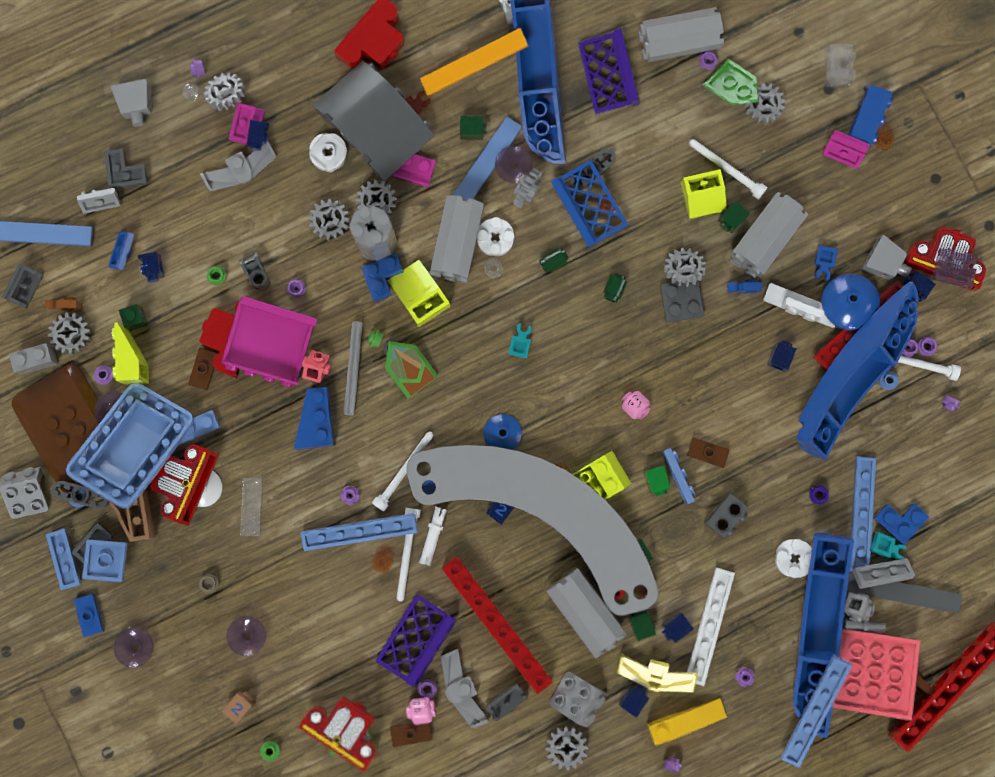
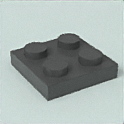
M698 280L696 285L690 282L688 287H686L685 283L678 286V282L660 285L666 323L704 317Z

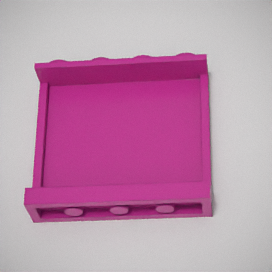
M242 296L239 300L221 364L225 365V369L236 372L238 368L244 370L243 374L255 377V374L263 376V380L274 382V379L281 381V385L292 388V385L299 384L297 380L313 327L316 326L317 319Z

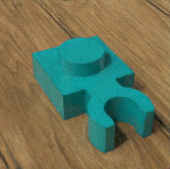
M519 323L517 325L518 336H512L508 355L527 359L531 340L526 339V336L530 334L531 326H528L526 332H522L520 330L521 324Z
M877 532L874 535L870 551L886 558H890L892 555L895 559H903L904 557L899 555L898 550H906L907 547L902 544L894 545L896 539Z

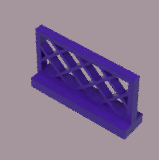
M621 28L614 30L613 33L578 42L595 114L629 105H639ZM612 39L613 45L609 51L601 47L604 40ZM591 44L596 49L590 56L584 52L583 46ZM599 49L607 53L603 62L594 58ZM610 56L617 59L614 69L605 64ZM591 61L600 65L596 73L588 69ZM603 67L612 71L607 80L598 76ZM614 73L622 78L618 86L609 82ZM596 78L604 82L600 91L592 86ZM607 85L616 89L611 98L603 94ZM618 91L626 94L627 101L619 103L614 100ZM600 96L609 100L607 105L602 108L597 106Z
M417 594L377 657L376 662L406 681L410 686L416 687L457 622V619ZM418 601H421L425 604L426 612L416 615L415 606ZM438 612L444 616L439 624L432 625L430 614ZM427 615L429 626L419 628L417 617ZM414 618L416 629L406 631L404 623L407 619ZM430 628L431 638L428 641L422 642L420 630ZM417 631L419 643L409 645L407 634ZM404 635L406 646L395 648L394 639L396 636ZM419 645L421 654L417 658H411L409 647ZM406 648L408 660L398 662L396 650ZM393 651L395 663L387 664L382 659L387 652ZM409 662L410 671L407 676L400 672L399 664Z

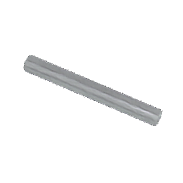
M359 321L352 322L344 403V414L349 416L354 415L363 328L362 322Z

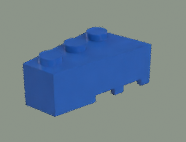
M870 84L864 87L866 92L862 101H859V109L848 133L849 136L870 144L869 147H871V144L876 143L879 135L876 133L878 127L883 125L886 115H884L885 110L891 106L893 97H891L893 92Z
M327 387L307 389L294 449L304 450L335 446L329 389Z

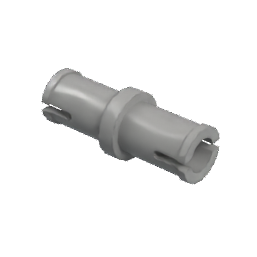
M848 618L844 620V629L885 635V623L866 622L863 620L861 623H858Z

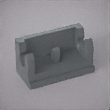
M19 263L2 298L27 309L44 275Z
M515 682L486 704L485 709L496 722L528 699L518 683Z

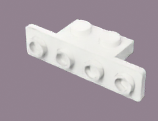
M772 283L768 285L763 298L764 302L785 309L787 313L803 316L805 320L816 321L831 328L835 327L826 318L821 302Z

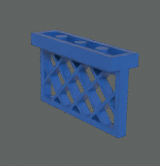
M591 160L560 178H555L551 181L552 186L589 249L628 226L627 221ZM588 166L593 171L591 179L581 177L582 170ZM569 177L577 178L575 189L567 187L564 180ZM580 180L590 182L588 192L577 190ZM593 183L602 186L601 195L590 193ZM576 192L587 195L584 205L575 202ZM589 196L600 198L597 208L586 206ZM602 199L611 202L610 212L599 209ZM585 209L596 211L594 221L585 219ZM598 212L609 214L606 225L596 222ZM611 215L619 217L623 224L618 227L609 226ZM595 225L606 227L604 235L596 238L593 233Z

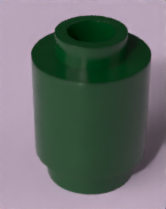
M556 248L543 255L539 262L545 273H552L566 265V260L569 258L564 249Z
M617 273L610 275L603 291V298L617 303L618 299H621L628 283L625 281L626 277Z

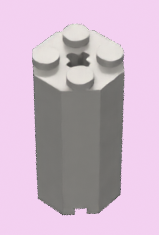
M716 7L642 21V24L639 25L640 31L637 32L639 43L642 42L643 49H641L642 59L648 62L721 49L724 44V38L720 39V35L724 33L720 12H717Z
M777 192L730 254L732 257L730 262L736 267H742L746 270L745 273L753 279L756 276L761 277L764 275L808 216L807 212L802 213L803 206L788 195L780 197L781 193Z
M461 196L446 197L430 269L431 276L439 278L443 276V280L448 282H454L456 279L458 282L467 283L484 203L470 198L465 200Z
M372 205L362 207L356 211L349 227L362 256L376 262L393 255L397 239L386 211Z
M578 568L565 575L560 581H557L546 590L595 659L605 652L604 649L607 651L611 650L617 645L616 640L618 642L627 635Z

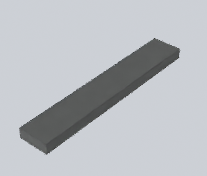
M849 573L847 592L863 593L870 597L959 613L962 594L901 582L860 589L853 573Z

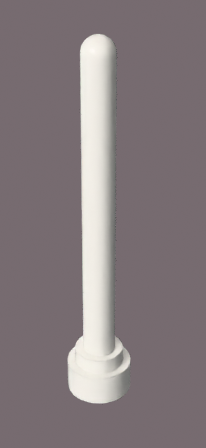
M690 140L689 145L750 188V192L758 200L768 188L762 183H754L696 140Z
M902 355L898 361L899 363L945 374L948 379L954 381L958 380L961 372V366L952 364L946 367Z
M432 432L425 434L384 493L379 495L378 498L375 497L372 501V504L383 512L388 507L389 497L407 474L406 466L408 460L415 453L425 449L433 438Z
M405 508V514L415 513L416 521L420 518L421 510ZM413 534L405 535L397 591L398 601H403L405 597Z

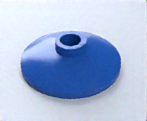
M506 414L492 417L484 428V439L488 446L513 450L518 446L522 437V430L518 421ZM502 429L507 432L503 437L499 435V431Z

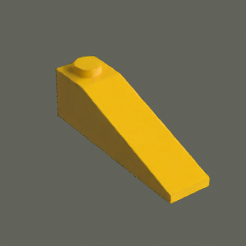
M721 698L648 722L647 726L652 741L656 746L727 718Z

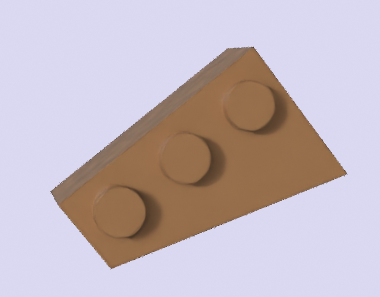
M147 487L128 508H121L112 502L110 503L130 542L155 538Z

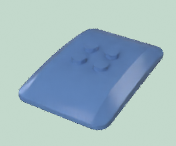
M133 383L127 387L66 467L67 475L118 507L128 508L138 499L169 459L191 427L193 417L187 410L142 384Z

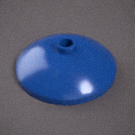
M841 275L834 278L823 291L821 299L822 310L826 318L836 327L844 330H858L880 308L879 293L868 279L860 275ZM850 296H854L856 301H851Z

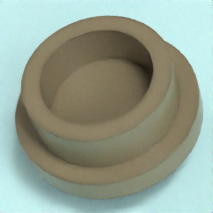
M205 574L199 580V587L204 593H213L219 586L218 578L213 574Z

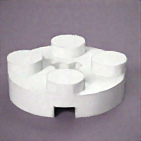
M333 133L316 136L309 148L312 163L318 169L327 172L339 169L345 163L348 155L343 139ZM324 149H333L331 156H324Z
M494 217L480 225L477 243L482 252L490 256H502L512 248L514 232L507 221ZM492 233L500 234L498 242L497 240H491Z
M790 539L782 542L776 550V567L783 575L799 578L807 575L812 548L809 544L799 539ZM792 553H793L794 555H797V554L799 555V558H798L799 562H798V563H796V562H792V563H791L790 560L792 559V557H791V554H792Z

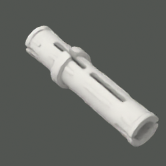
M435 506L432 521L428 524L430 528L419 561L421 564L431 566L440 531H443L442 524L447 512L446 509Z

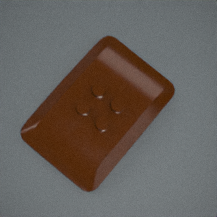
M67 364L17 394L12 400V407L56 482L66 481L83 486L67 475L66 467L107 413L81 369L75 364ZM63 484V487H60V489H61L64 493H69V494H70V492L72 491V490L65 489V488H64V484Z

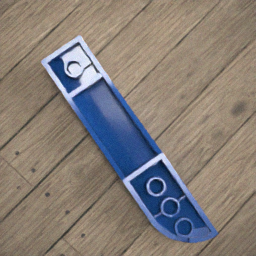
M510 0L514 31L521 28L529 47L516 53L518 93L525 139L531 150L542 157V159L551 163L565 164L561 89L552 0Z
M908 282L865 322L838 354L820 380L798 420L803 426L799 430L796 439L800 442L799 447L808 454L826 460L843 426L863 397L892 366L896 367L917 323L919 312L916 311V302L919 301V297L913 282Z
M826 532L814 533L793 690V705L799 719L833 654L838 657L840 656L845 600L854 546L852 537L837 536ZM833 704L817 733L818 736L828 738Z

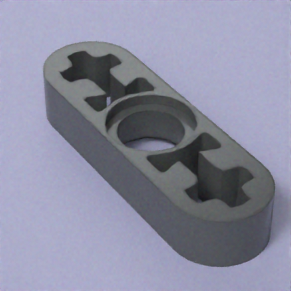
M610 149L602 150L591 159L594 166L598 169L600 176L615 162V154ZM603 155L606 157L611 156L610 162L605 161L602 164L603 169H601L599 163L603 160ZM586 167L582 172L586 178L591 179L592 175L588 174V167ZM571 177V178H570V183H569V184H570V188H574V189H575V185H574L575 180H574V179H577V178ZM582 180V186L578 185L577 190L583 191L590 185V182Z
M58 481L52 488L55 497L92 508L104 509L110 503V501L102 497L104 503L98 505L97 501L90 500L91 496L100 497V495L87 487L74 483ZM64 484V488L72 490L71 494L62 493L60 495L61 491H58V488L63 487ZM80 489L86 492V498L82 501L76 497V493Z

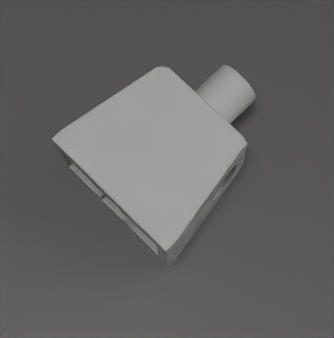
M142 79L112 85L111 89L122 116L125 119L131 118L134 127L144 125L143 116L150 115L152 112L151 84L148 80Z
M882 235L877 239L861 270L890 280L897 273L907 277L912 267L903 263L907 253L886 236Z

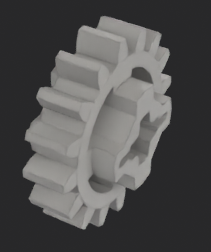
M230 72L226 76L221 73L219 78L214 76V81H208L210 86H205L207 91L204 93L205 100L209 106L211 105L213 109L218 108L219 111L223 107H225L226 111L229 109V106L235 107L236 102H241L240 97L245 96L243 91L246 89L241 78H238L236 74L232 76Z
M762 82L760 87L757 85L758 102L745 103L744 108H748L746 115H752L750 120L757 118L758 124L763 120L766 125L769 119L773 123L776 117L779 118L782 115L781 112L785 109L782 105L786 100L781 99L784 93L777 92L778 86L773 89L772 83L766 87L765 83Z
M534 168L529 175L525 174L524 177L522 176L514 190V194H516L513 201L514 205L522 208L526 202L530 203L541 187L539 180L542 173Z
M374 180V184L367 181V187L361 186L362 192H357V196L360 198L356 199V203L361 204L357 207L358 210L372 205L385 210L388 215L392 216L391 209H396V205L393 203L397 202V198L393 197L396 193L395 190L390 191L392 188L390 184L385 187L383 180L380 184H378L377 180ZM387 195L389 196V203H388V205L385 203V199L387 198ZM365 196L368 198L366 206L364 205ZM373 199H380V203L373 202Z
M328 199V203L321 200L320 206L314 204L316 210H310L313 216L308 217V220L313 222L309 225L311 229H314L313 233L315 235L319 234L320 239L326 236L328 241H330L332 236L337 240L338 234L344 236L342 230H348L349 228L346 223H350V219L345 218L349 215L348 211H344L345 206H339L337 200L333 204L331 199ZM337 212L341 214V221L336 217L338 214ZM330 217H332L333 221H329L327 223L325 219H330ZM317 219L322 222L321 228L317 225Z
M681 248V252L675 249L674 253H669L668 259H665L664 272L667 273L666 277H672L671 282L675 283L677 281L678 286L685 283L686 287H688L690 282L696 285V281H701L702 275H705L706 262H703L704 257H698V251L692 253L691 248L688 251Z
M65 313V318L58 315L59 321L52 320L55 325L48 328L52 330L48 337L53 338L50 344L56 345V350H61V353L67 354L69 351V354L74 355L75 350L82 352L81 346L87 348L86 340L91 341V338L87 337V335L92 333V331L87 329L90 324L84 322L85 318H78L76 313H73L72 317L71 314ZM74 322L78 323L80 328H76ZM59 339H64L66 346L63 345Z
M564 726L563 731L558 727V733L551 732L552 739L546 740L550 744V746L545 747L546 751H550L547 758H553L552 765L558 763L559 769L563 765L567 771L570 765L576 769L577 762L583 764L581 757H587V754L583 752L588 749V745H583L587 740L585 737L580 738L582 735L581 731L575 733V727H572L570 731L567 726ZM562 736V740L559 743H555ZM570 736L575 737L579 743H573L570 740ZM565 744H569V747H572L568 749V752L561 749L565 747ZM555 753H560L563 756V760L559 759ZM578 753V755L571 760L573 754Z

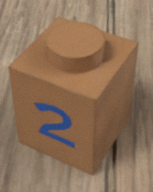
M240 691L222 712L235 724H238L255 705L252 701L253 697L245 691Z

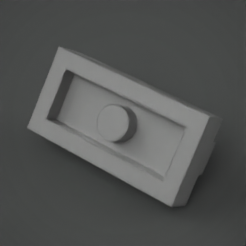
M115 188L96 192L92 190V193L86 194L84 191L81 195L77 196V202L83 214L121 206V201Z

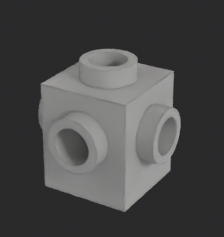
M849 592L848 598L845 601L844 612L852 621L861 623L863 620L868 622L869 618L874 614V603L866 594Z

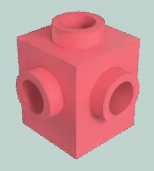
M311 350L309 356H305L302 367H304L302 378L321 383L324 375H328L331 369V364H329L330 355Z

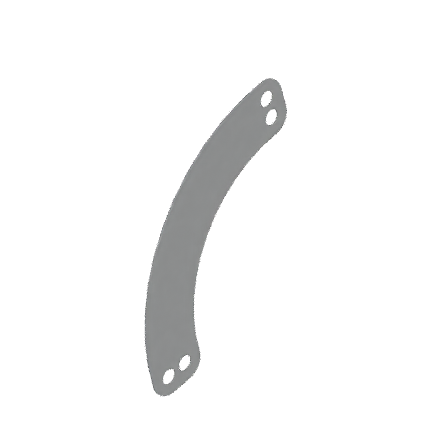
M462 445L441 447L415 453L408 460L406 466L407 476L412 494L418 502L424 505H433L455 500H487L522 509L554 527L575 547L592 571L600 588L604 603L612 613L627 615L648 609L656 602L658 588L650 565L637 539L623 519L605 499L568 471L544 459L520 451L494 446ZM420 462L430 464L431 471L428 475L421 476L418 474L417 465ZM427 480L433 481L436 485V490L431 495H427L422 491V484ZM637 585H644L647 588L648 594L644 599L640 600L634 597L633 589ZM619 590H624L628 593L629 599L624 605H619L614 600V595Z

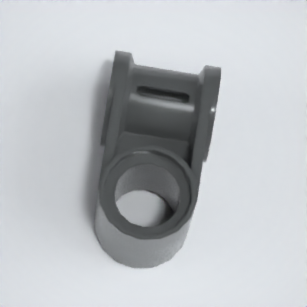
M255 252L253 256L245 260H239L251 284L257 290H266L270 285V280L258 254ZM258 277H264V281L261 284H256Z

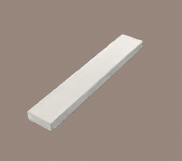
M717 567L714 570L687 673L698 672L696 684L701 686L705 685L735 575L734 572Z

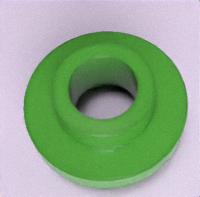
M211 267L207 272V279L213 285H220L226 280V272L222 267ZM216 273H220L218 279H214Z
M380 330L371 331L367 342H370L369 347L374 346L378 348L383 337V333L379 332Z
M274 741L265 742L260 749L261 757L266 761H274L280 754L279 745ZM267 748L273 750L272 755L267 754Z

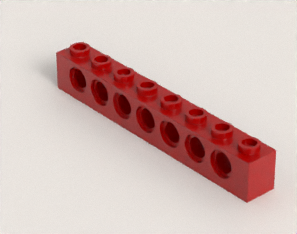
M458 556L441 568L537 695L553 683L552 679Z
M991 622L932 686L935 691L931 695L924 694L913 706L912 720L901 719L887 734L902 750L909 753L995 659V622Z

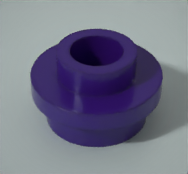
M816 485L811 488L809 497L813 503L820 505L827 502L829 492L826 487ZM817 491L822 494L820 499L816 497Z

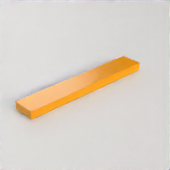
M519 28L420 78L427 96H431L529 47L522 29Z

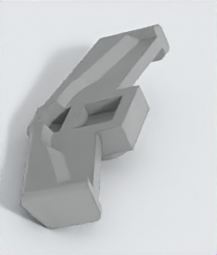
M265 140L247 158H245L241 151L225 160L228 165L227 168L201 173L200 175L209 191L245 184L272 162L276 155L268 140Z
M458 648L441 655L446 688L445 694L448 701L455 706L471 729L488 723L489 719L472 698L478 693L470 675L463 678Z

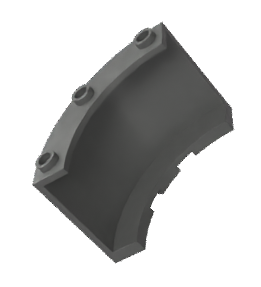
M361 61L313 104L325 121L334 129L337 128L341 132L342 137L353 148L355 147L360 154H364L362 156L363 160L383 181L388 179L434 137L430 131L432 129L430 124L426 120L422 121L405 101L402 91L398 87L394 89L378 73V70L372 63L368 65L366 62Z

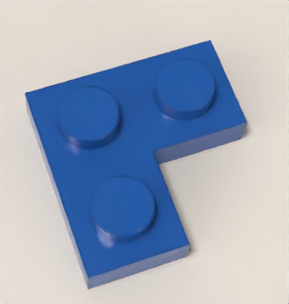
M396 253L361 267L374 302L392 296L386 279L404 272Z
M886 504L873 519L900 544L905 545L927 521L929 516L916 504H912L902 516Z

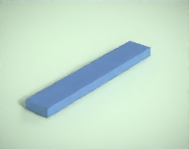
M506 117L452 196H461L465 200H468V198L474 199L522 130V126Z
M0 221V241L92 247L94 228L88 226Z
M855 456L850 536L854 540L850 572L854 568L870 565L876 458Z
M415 513L306 530L300 533L304 551L414 534L418 533Z
M833 654L781 755V760L800 768L852 667L851 662Z

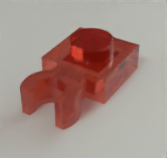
M420 91L415 99L411 95L405 99L418 115L422 113L421 106L426 107L431 103L429 98L426 101L421 100V97L425 95L424 91Z

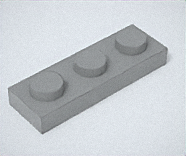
M908 558L858 567L852 571L860 589L909 580L915 576Z

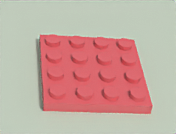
M842 629L839 657L851 662L852 667L833 702V708L912 720L920 640Z

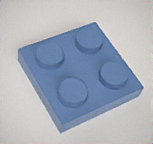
M87 539L82 579L124 582L128 543Z

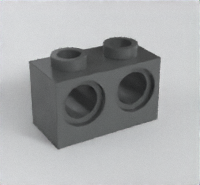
M729 493L704 524L721 538L726 536L729 538L736 530L734 526L737 522L741 523L747 517L748 513L746 511L749 508ZM732 504L738 507L736 515H732L729 511V507ZM720 519L726 522V527L723 530L717 527V522Z

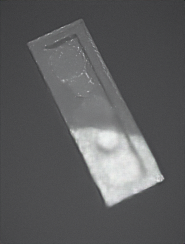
M243 477L240 536H261L263 478Z

